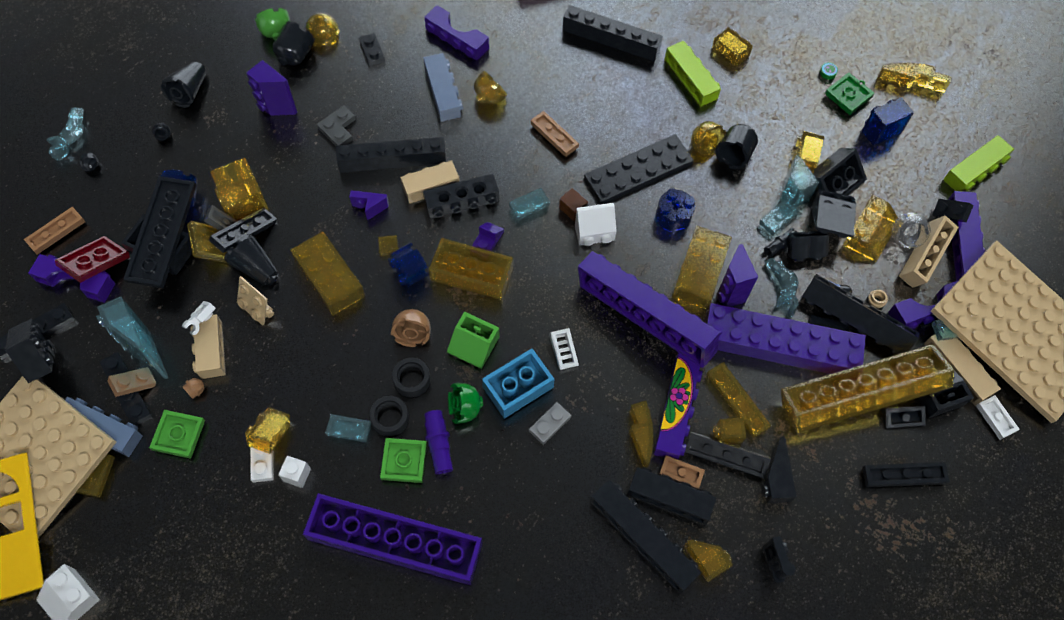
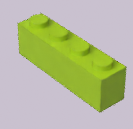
M685 41L668 47L665 54L666 62L700 107L717 100L721 90L720 85L713 79L709 70L703 66L701 60L696 57L691 47Z
M997 135L952 168L943 180L955 191H969L976 181L981 182L987 176V173H993L1000 163L1004 165L1011 158L1010 154L1014 148Z

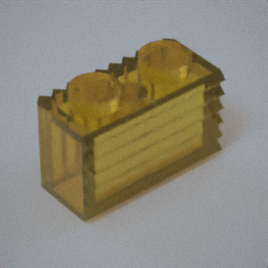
M727 27L714 38L712 47L738 66L750 56L753 45L748 40L742 38V36L740 37L735 30Z
M803 131L802 135L797 137L795 143L798 149L794 150L792 160H794L793 167L808 172L816 168L819 163L825 136Z
M268 407L264 413L258 415L255 425L247 429L245 435L247 446L271 454L290 427V415Z

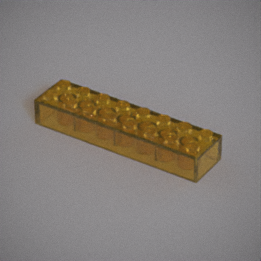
M934 344L782 388V406L799 433L952 388L954 369Z

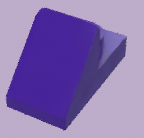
M353 190L350 192L349 197L352 206L357 208L365 207L367 220L389 207L387 194Z
M490 222L480 225L479 235L471 246L470 251L487 259L503 234L504 229Z

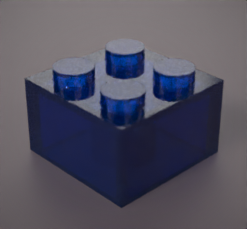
M902 97L896 100L892 99L885 105L876 106L871 110V114L865 121L862 132L871 144L875 146L901 134L914 111Z

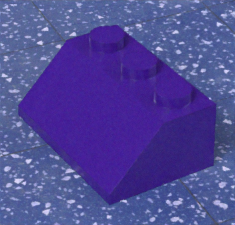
M260 61L246 72L249 79L248 83L253 89L252 94L256 98V104L261 111H266L269 115H295L298 113L287 79L265 61Z
M743 244L738 246L717 292V298L723 306L733 307L746 303L758 279V275Z

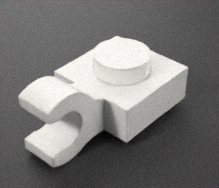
M203 301L190 315L191 318L182 324V327L187 328L192 324L193 330L190 331V334L196 335L200 329L199 323L209 320L216 308L211 303Z

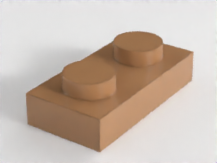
M148 367L112 375L107 380L115 397L153 388L156 385V381Z
M666 455L659 476L667 475L675 482H685L690 484L692 488L699 490L705 470Z

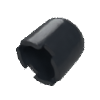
M287 21L283 25L273 44V52L278 58V62L283 65H299L315 42V38L309 30L303 31L299 28L300 24L293 21Z
M746 124L731 126L715 150L718 160L721 163L724 161L726 164H729L731 169L744 168L749 163L758 144V136L755 130Z

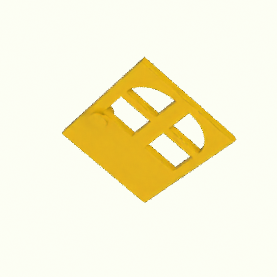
M28 453L0 460V473H5L12 477L19 488L18 493L0 498V508L21 502L24 530L0 537V600L41 589L44 584Z

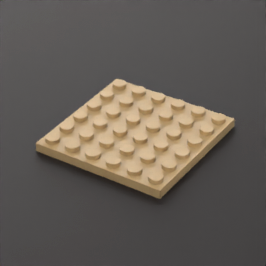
M22 376L0 402V460L28 453L39 539L116 444V441L42 381L36 379L27 383ZM0 473V498L18 493L19 488L15 480L5 473ZM21 502L0 508V522L12 533L24 530Z

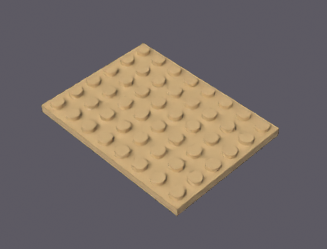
M995 241L930 312L1049 422L1053 423L1064 412V300L1003 245Z

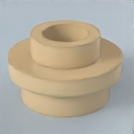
M873 290L868 295V301L873 307L882 308L887 304V294L883 290Z

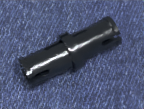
M790 228L783 235H778L775 241L764 247L765 254H768V257H772L781 249L787 248L788 234L792 233L795 229Z

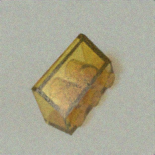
M872 194L855 222L853 238L847 237L843 245L877 262L900 221L890 203Z

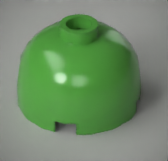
M272 8L256 15V26L262 35L276 40L283 25L290 21L286 9L278 8L279 11H273Z

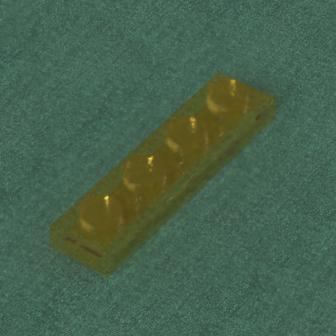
M724 362L707 372L706 375L753 438L771 427V424Z

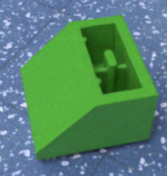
M464 312L454 329L447 353L482 369L500 337L499 327Z

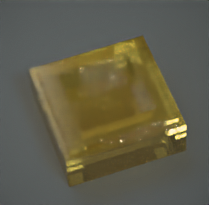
M397 235L378 237L380 256L399 254Z

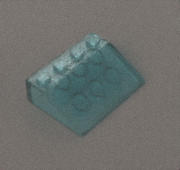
M119 297L98 306L100 315L97 318L101 326H105L110 335L113 334L116 342L121 343L124 351L128 350L135 358L162 378H169L149 329L126 301Z

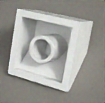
M614 203L577 208L575 230L579 246H590L594 243L615 241L616 219Z
M64 564L45 580L36 600L52 620H78L100 599L74 568Z

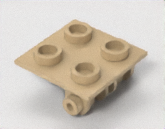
M240 276L237 303L254 320L264 325L265 318H271L274 315L273 308L267 304L268 299Z

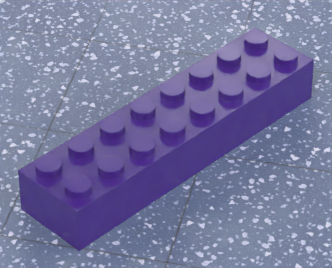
M592 251L578 265L581 288L700 367L704 368L717 353L720 332L714 326L707 325L697 315L690 314L681 305L670 301L664 294L657 293L650 285L643 284L633 274L626 273L620 266L612 264L603 255H598Z
M711 303L708 308L705 323L714 326L720 332L719 351L856 379L863 370L866 335Z
M319 493L303 533L309 541L471 585L483 544L480 537Z

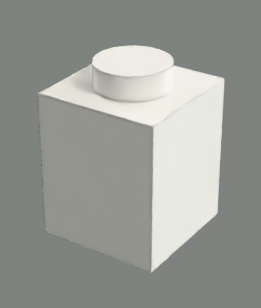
M287 456L278 475L284 482L303 488L311 468L307 462Z

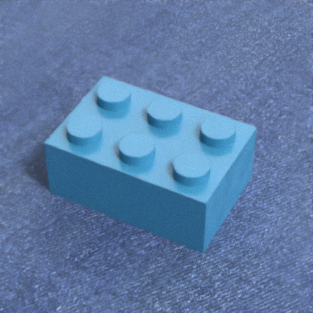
M531 348L482 378V387L505 419L554 388L555 379Z

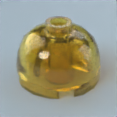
M316 13L307 20L305 32L309 30L314 36V46L321 47V45L325 44L330 46L338 40L339 27L331 15Z
M483 71L476 78L474 90L477 95L475 98L481 104L485 102L488 105H496L507 96L505 90L486 71Z
M713 121L699 124L693 130L691 136L693 149L705 158L716 155L714 151L726 130L723 129L722 125Z

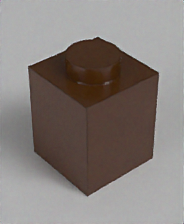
M573 188L559 199V209L573 221L576 220L577 208L588 206V201Z

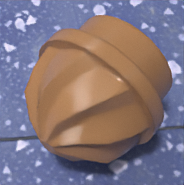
M192 378L186 381L183 389L193 399L196 396L199 397L203 392L204 384L202 380Z

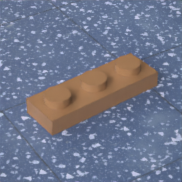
M545 111L531 119V125L565 157L579 148V143Z
M72 206L24 240L38 255L82 225L85 220Z

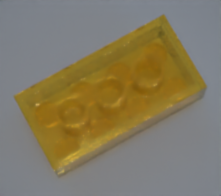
M696 225L672 298L708 310L729 249L731 236Z
M323 231L290 250L295 262L332 316L365 297L362 285Z
M441 238L429 268L430 280L503 300L513 271V257Z

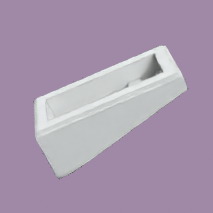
M570 329L550 332L549 337L559 370L579 366ZM565 337L566 339L557 342V338ZM563 344L568 345V347L559 349L558 347L559 345ZM566 351H569V352H570L569 355H564V356H561V355H560V353H562V352H566ZM572 358L573 362L563 364L562 360Z

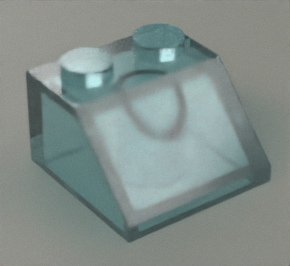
M799 154L795 156L790 166L781 194L783 202L790 209L809 202L819 183Z

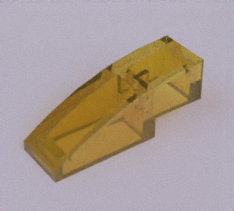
M645 400L630 407L629 413L634 425L630 427L629 434L642 466L648 468L653 449V424L650 410Z

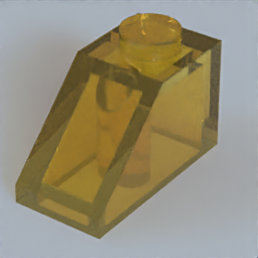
M691 539L684 545L691 558L699 565V570L708 583L733 566L731 556L726 550L723 551L720 546Z

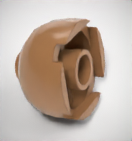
M407 309L401 311L394 318L391 335L395 337L397 343L403 346L416 347V344L422 343L423 345L429 340L431 325L423 312Z

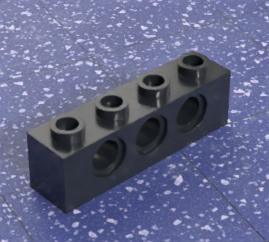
M494 174L423 191L429 218H439L445 214L458 213L461 210L474 209L481 205L500 201L499 189Z

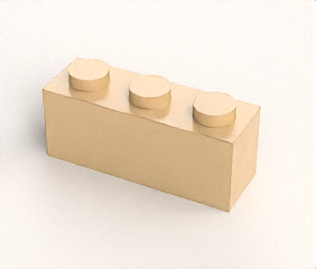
M452 161L442 162L439 165L427 167L401 177L402 187L409 204L423 200L424 190L460 182Z
M215 314L209 320L200 322L199 332L196 335H192L194 337L192 352L195 355L193 370L201 379L226 375L222 321Z

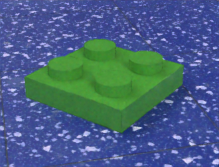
M164 410L149 448L153 451L191 459L205 420L197 416Z
M386 438L381 480L422 483L427 441Z

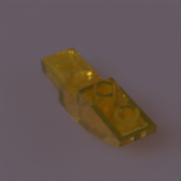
M893 63L883 65L877 79L910 88L912 84L945 92L951 83L952 77L935 72V66L919 63Z

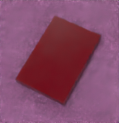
M103 236L56 259L55 265L81 283L130 258L128 251L106 236Z

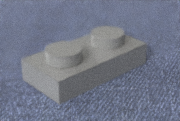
M556 402L529 429V432L544 445L571 418V414Z

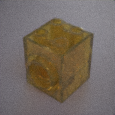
M246 158L235 160L230 164L210 171L217 186L214 190L224 212H229L233 219L239 221L263 207L269 211Z

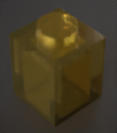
M744 418L719 419L713 429L714 437L718 441L727 444H742L746 439Z

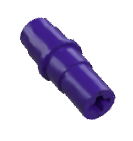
M433 410L424 414L427 433L425 439L429 444L435 474L449 473L453 471L448 440L450 434L446 430L442 411Z

